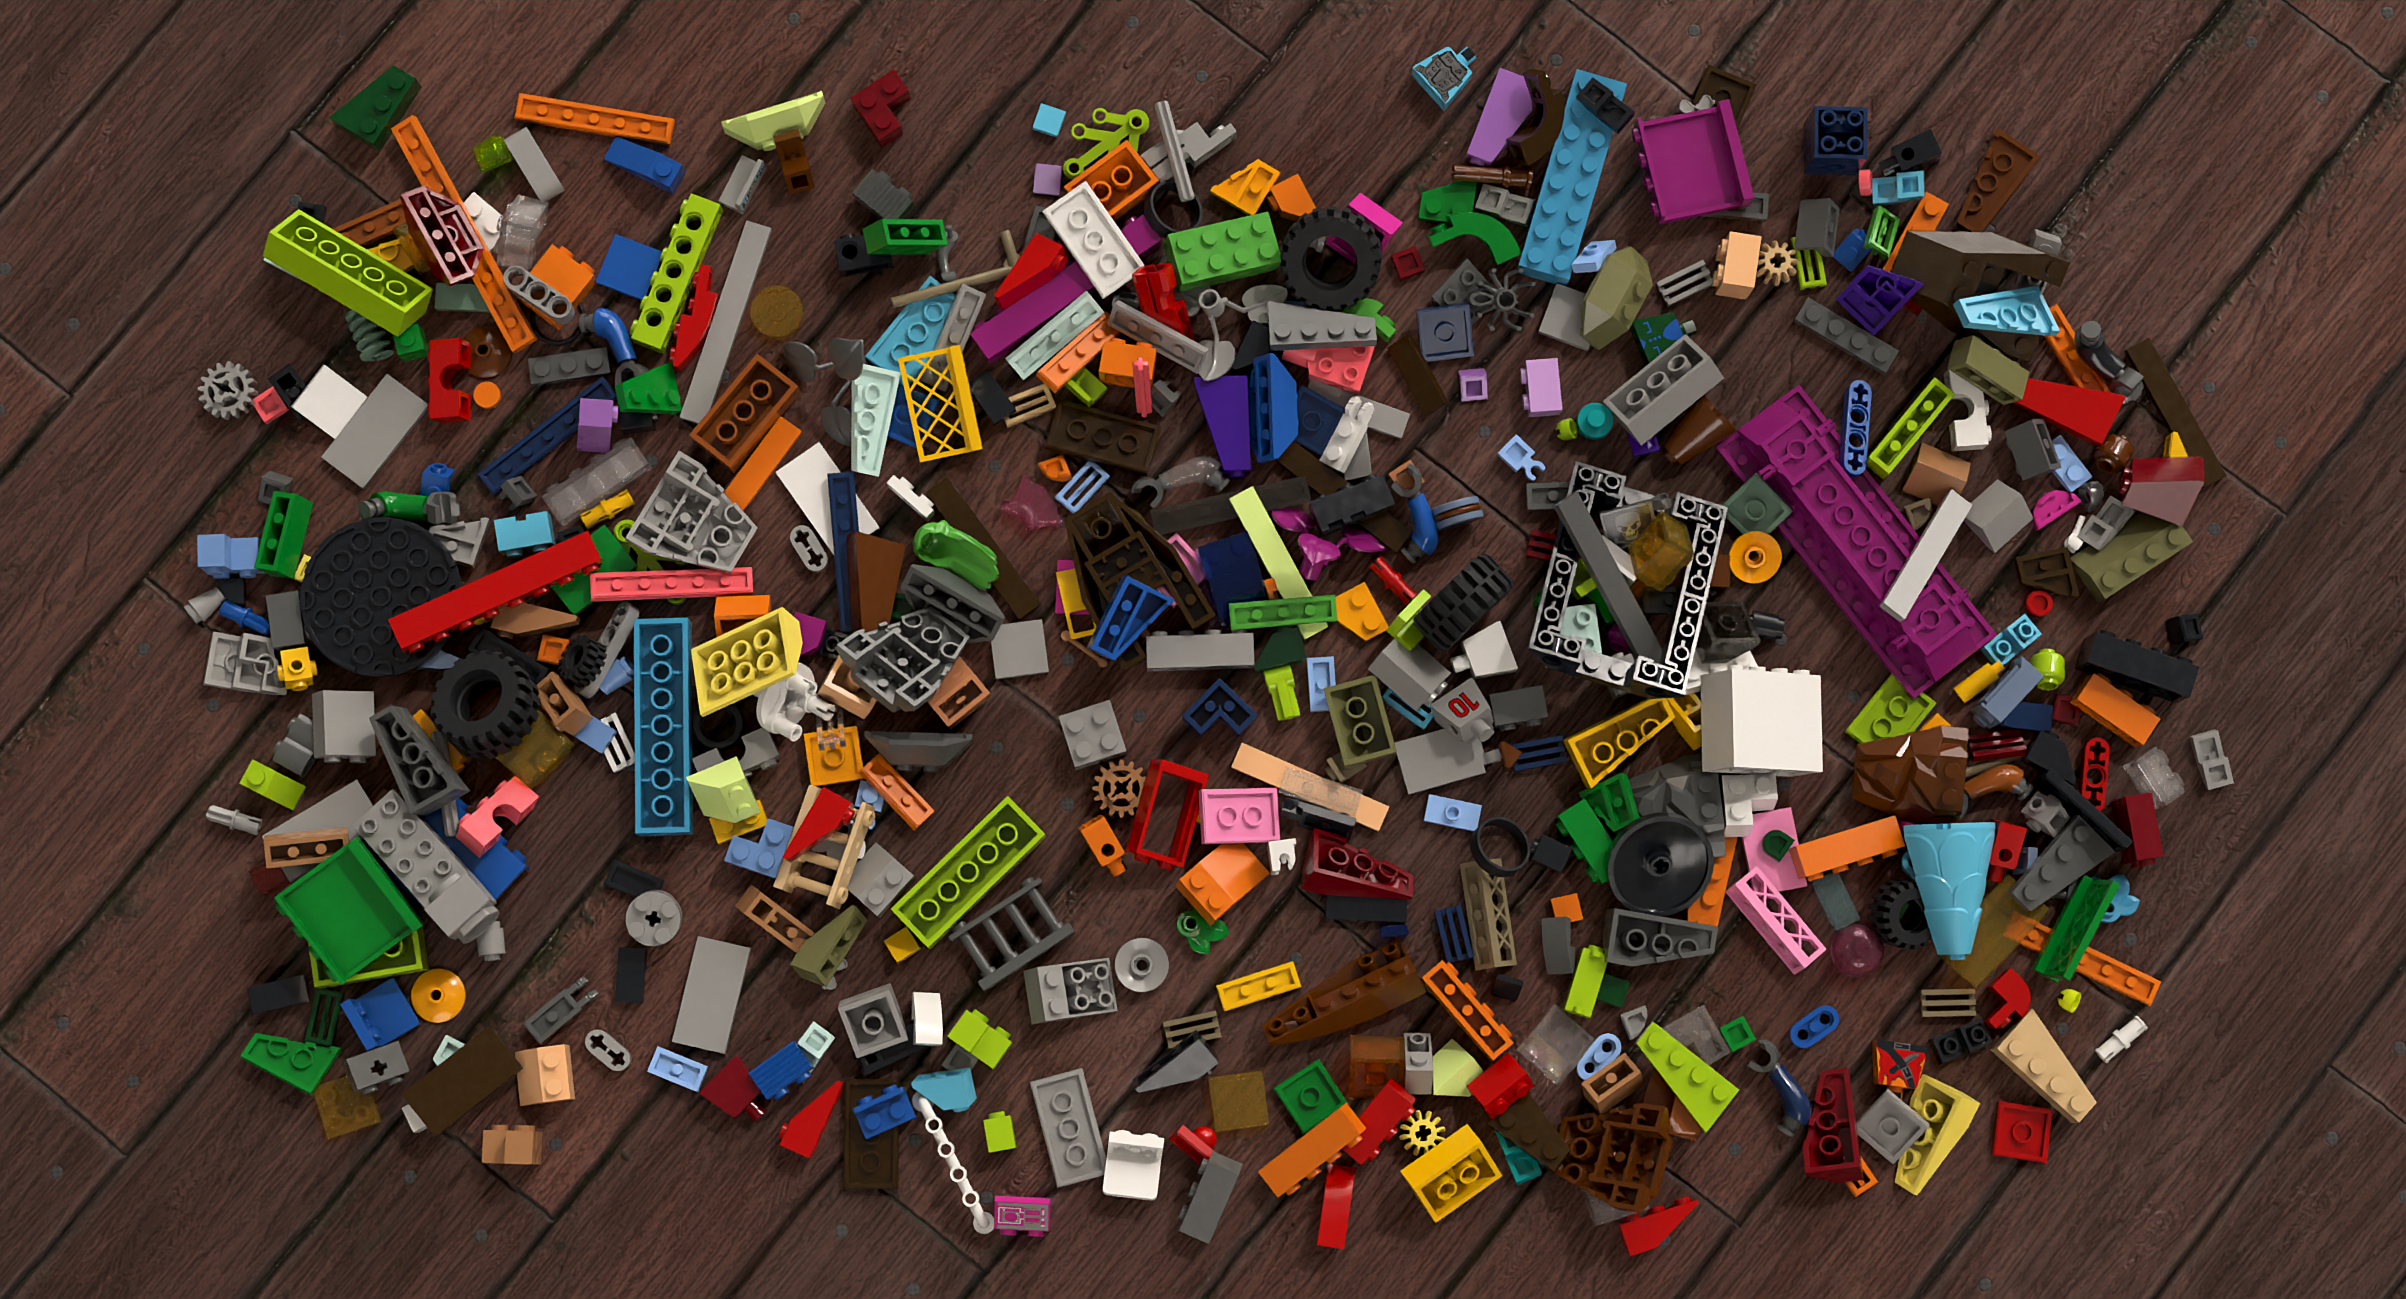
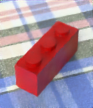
M1390 1078L1358 1117L1366 1127L1360 1134L1363 1139L1352 1148L1345 1145L1342 1149L1360 1165L1367 1159L1372 1162L1381 1151L1378 1145L1383 1139L1388 1142L1398 1131L1395 1125L1399 1120L1406 1121L1415 1111L1412 1105L1416 1098Z

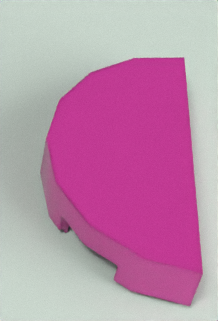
M2053 490L2044 494L2036 502L2032 511L2033 524L2036 531L2082 501L2074 493Z

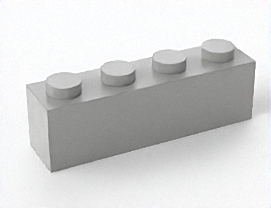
M1247 629L1231 630L1232 634H1221V630H1206L1205 635H1194V631H1179L1178 635L1168 636L1167 632L1164 631L1152 632L1151 636H1146L1147 672L1254 668L1253 633H1248Z

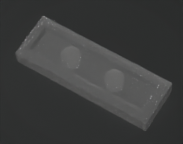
M1287 766L1278 793L1354 817L1363 790Z

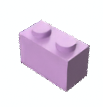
M1558 358L1526 360L1524 368H1520V383L1525 384L1526 394H1522L1523 410H1528V417L1560 415L1562 412Z

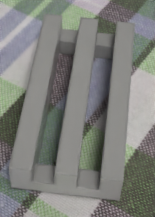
M1701 260L1656 282L1655 285L1665 304L1669 307L1712 286L1713 278L1710 276V271L1705 267L1704 260ZM1700 269V273L1668 289H1664L1663 286ZM1705 278V282L1671 299L1669 298V294L1699 279Z

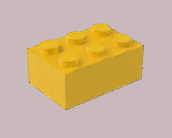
M1468 1124L1400 1171L1435 1223L1502 1177L1483 1143Z

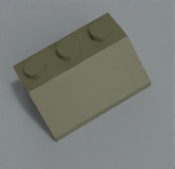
M1375 675L1323 689L1345 766L1368 763L1397 755Z

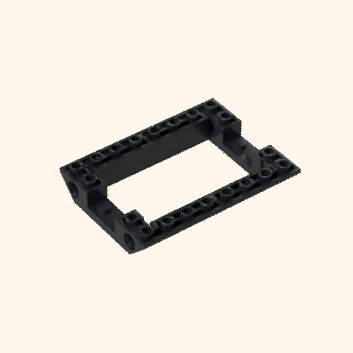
M1575 461L1566 497L1573 492H1578L1590 513L1592 506L1609 510L1651 499L1655 495L1625 487L1626 476ZM1677 492L1671 501V508L1654 510L1657 526L1689 536L1659 664L1654 663L1652 659L1639 655L1634 663L1584 649L1586 639L1560 634L1580 556L1560 519L1528 651L1549 669L1648 699L1684 697L1728 507Z

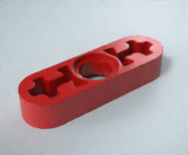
M2093 738L2088 740L2083 746L2079 793L2088 800L2091 797V791H2086V788H2099V792L2093 793V801L2098 803L2095 808L2101 812L2105 806L2110 747L2104 739ZM2096 743L2098 748L2102 749V753L2097 755L2096 763L2102 762V766L2099 764L2088 765V761H2094L2095 754L2090 751V747L2095 746ZM2090 769H2095L2100 773L2101 779L2099 783L2092 784L2088 781L2087 772Z

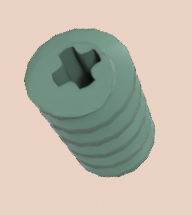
M350 310L346 314L345 319L350 323L349 330L354 332L352 338L355 342H358L356 348L361 352L360 359L362 361H379L394 354V350H385L391 344L390 340H381V338L387 335V331H378V328L381 326L366 319L354 310Z

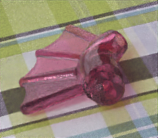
M1026 475L1022 477L1013 501L1008 498L1003 500L1001 511L1021 520L1027 531H1033L1039 527L1064 525L1057 512L1059 503L1047 495L1044 485L1031 482Z

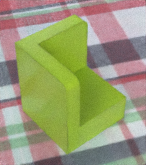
M1582 558L1578 561L1571 592L1577 600L1597 588Z

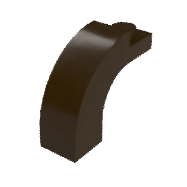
M1529 69L1523 73L1532 100L1530 120L1520 132L1506 139L1514 163L1526 166L1542 158L1555 144L1562 129L1565 111L1562 91L1551 89V81L1545 71Z

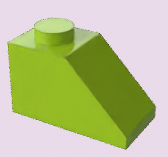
M253 759L240 781V784L293 811L307 788Z

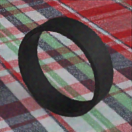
M1175 181L1161 182L1147 195L1144 201V214L1148 224L1156 233L1164 238L1168 234L1180 232V230L1168 227L1159 219L1154 209L1153 197L1155 192L1160 190H1168L1178 194ZM1194 193V199L1187 201L1193 215L1191 229L1199 226L1203 214L1200 200Z
M1491 817L1477 827L1471 836L1470 849L1476 863L1490 875L1509 877L1520 870L1529 859L1530 843L1527 835L1517 823L1508 818ZM1497 826L1506 830L1514 837L1520 849V862L1517 867L1504 868L1498 866L1485 855L1480 843V833L1483 827Z

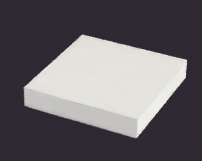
M323 364L291 407L336 439L367 399V396Z

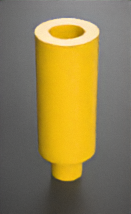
M1999 660L1993 665L1986 663L1953 689L1960 699L1966 703L1998 680L1999 676L1997 674L2003 671L2005 667Z

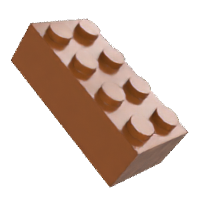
M756 354L689 436L697 445L732 473H735L770 431L779 417L785 413L800 395L801 391L798 385L759 354Z

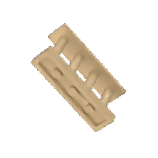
M809 785L788 846L822 790L821 788ZM862 801L859 810L852 809L855 811L852 818L855 820L851 834L847 835L837 831L827 838L828 840L846 845L841 861L812 851H807L791 863L783 858L773 887L791 894L796 887L828 896L826 904L840 909L841 904H844L848 897L847 887L867 830L875 820V807ZM808 861L836 870L837 874L833 885L829 886L800 876L799 872L802 864Z

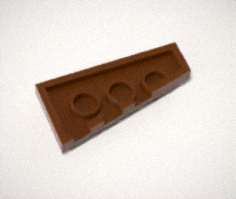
M1997 127L1956 226L1968 232H1984L2035 167L2041 156Z

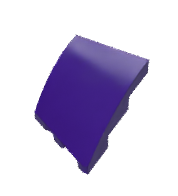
M1867 265L1836 300L1874 336L1924 284L1920 281Z

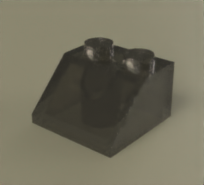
M1706 602L1696 645V651L1702 664L1727 663L1759 646L1761 641L1744 602Z

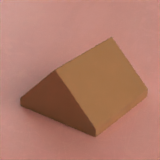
M1921 443L1902 492L1921 500L1930 498L1931 504L1939 507L1945 495L1951 489L1959 495L1961 494L1967 483L1971 463Z

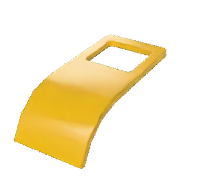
M1075 568L1056 572L1071 639L1093 635L1097 627L1094 621V629L1078 633L1073 632L1070 613L1086 609L1082 602Z

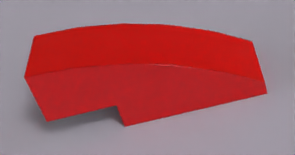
M1328 1163L1316 1245L1344 1249L1355 1167L1337 1164L1329 1165Z

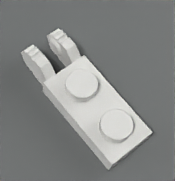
M1352 396L1349 403H1347L1345 414L1343 413L1334 434L1319 460L1345 473L1374 411L1373 404L1369 402L1365 403L1361 410H1359L1362 401L1357 396Z

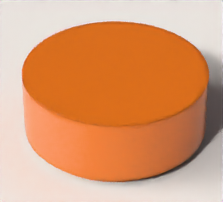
M492 382L478 384L473 393L475 402L483 409L495 408L500 403L502 397L500 389Z

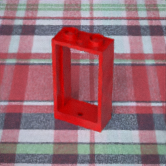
M1151 759L1125 852L1134 854L1133 859L1143 863H1149L1150 860L1158 862L1157 867L1173 871V867L1184 868L1200 809L1199 790L1206 788L1209 774L1163 759ZM1162 774L1189 782L1169 857L1142 849Z

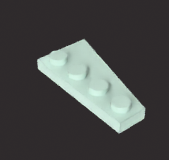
M863 364L860 377L852 380L851 471L879 477L900 372Z

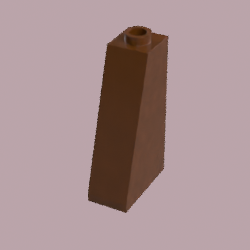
M858 531L847 534L846 545L852 633L864 629L866 633L878 629L879 623L886 621L888 625L890 624L906 545Z

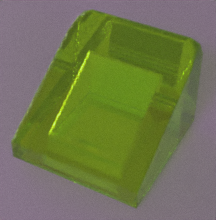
M491 136L473 148L480 167L484 172L512 160L510 151L504 142V137Z

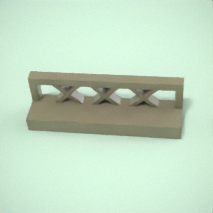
M1501 858L1490 859L1493 863L1502 867ZM1476 861L1460 864L1475 970L1517 965L1504 877L1494 876L1492 880L1489 874ZM1493 893L1497 896L1498 899L1497 906H1495L1492 901ZM1497 920L1501 922V933L1496 928ZM1501 946L1505 949L1507 961H1501Z

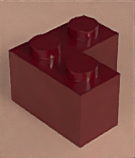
M893 69L850 97L853 108L881 148L903 135L902 127L892 111L911 99L909 90Z

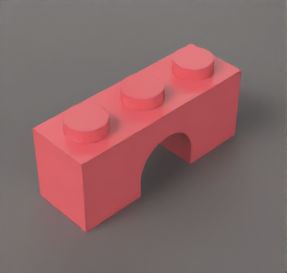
M514 776L509 782L506 780L501 782L490 799L487 796L483 798L477 805V810L472 815L469 813L464 815L457 824L459 829L456 838L479 858L498 842L503 829L494 822V817L504 816L517 825L536 806L539 796L517 776Z

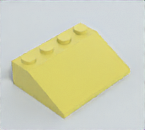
M781 607L691 649L700 715L702 717L796 675L803 644L799 621Z

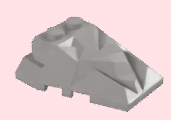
M678 451L625 540L648 554L731 573L756 532L757 526L736 503L730 501L723 493L724 489L721 485H716L702 464Z

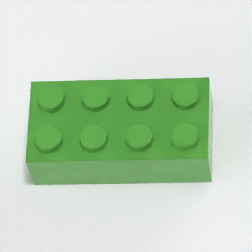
M1268 212L1171 233L1167 235L1163 242L1168 263H1172L1177 293L1277 270L1281 263L1280 250Z

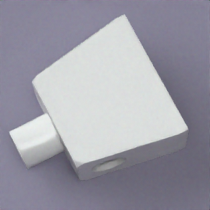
M1500 621L1462 641L1461 648L1464 654L1450 658L1455 673L1469 669L1473 679L1513 673L1518 669Z

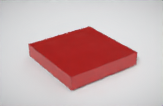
M1997 1101L1991 1155L2047 1163L2053 1109Z

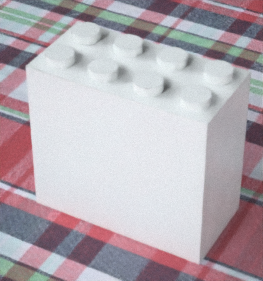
M1728 665L1727 669L1714 668L1711 669V673L1700 675L1702 772L1775 774L1776 776L1784 777L1823 772L1821 675H1810L1809 670H1794L1793 673H1788L1786 668L1771 669V672L1766 671V667H1749V670H1743V665Z

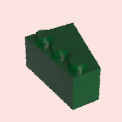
M393 65L331 115L329 119L337 128L380 152L393 133L391 128L400 122L422 87L415 77Z

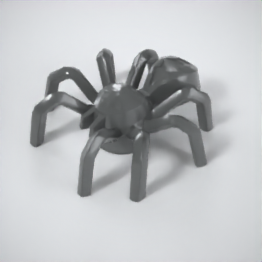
M1490 269L1488 274L1497 289L1483 284L1482 281L1475 282L1477 287L1493 293L1490 295L1482 291H1474L1468 297L1469 302L1476 307L1489 303L1493 304L1477 310L1474 313L1477 317L1481 318L1483 313L1497 309L1487 323L1488 329L1495 330L1492 325L1501 311H1503V322L1511 329L1521 331L1522 327L1512 324L1507 319L1508 310L1523 317H1534V313L1524 312L1514 307L1515 304H1518V301H1516L1518 295H1515L1514 292L1519 288L1535 286L1536 283L1522 282L1508 289L1509 278L1514 274L1522 273L1523 269H1515L1508 272L1504 276V287H1502L1494 274L1496 269Z

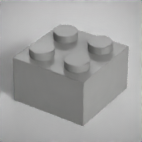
M1110 700L1059 716L1075 770L1127 754Z

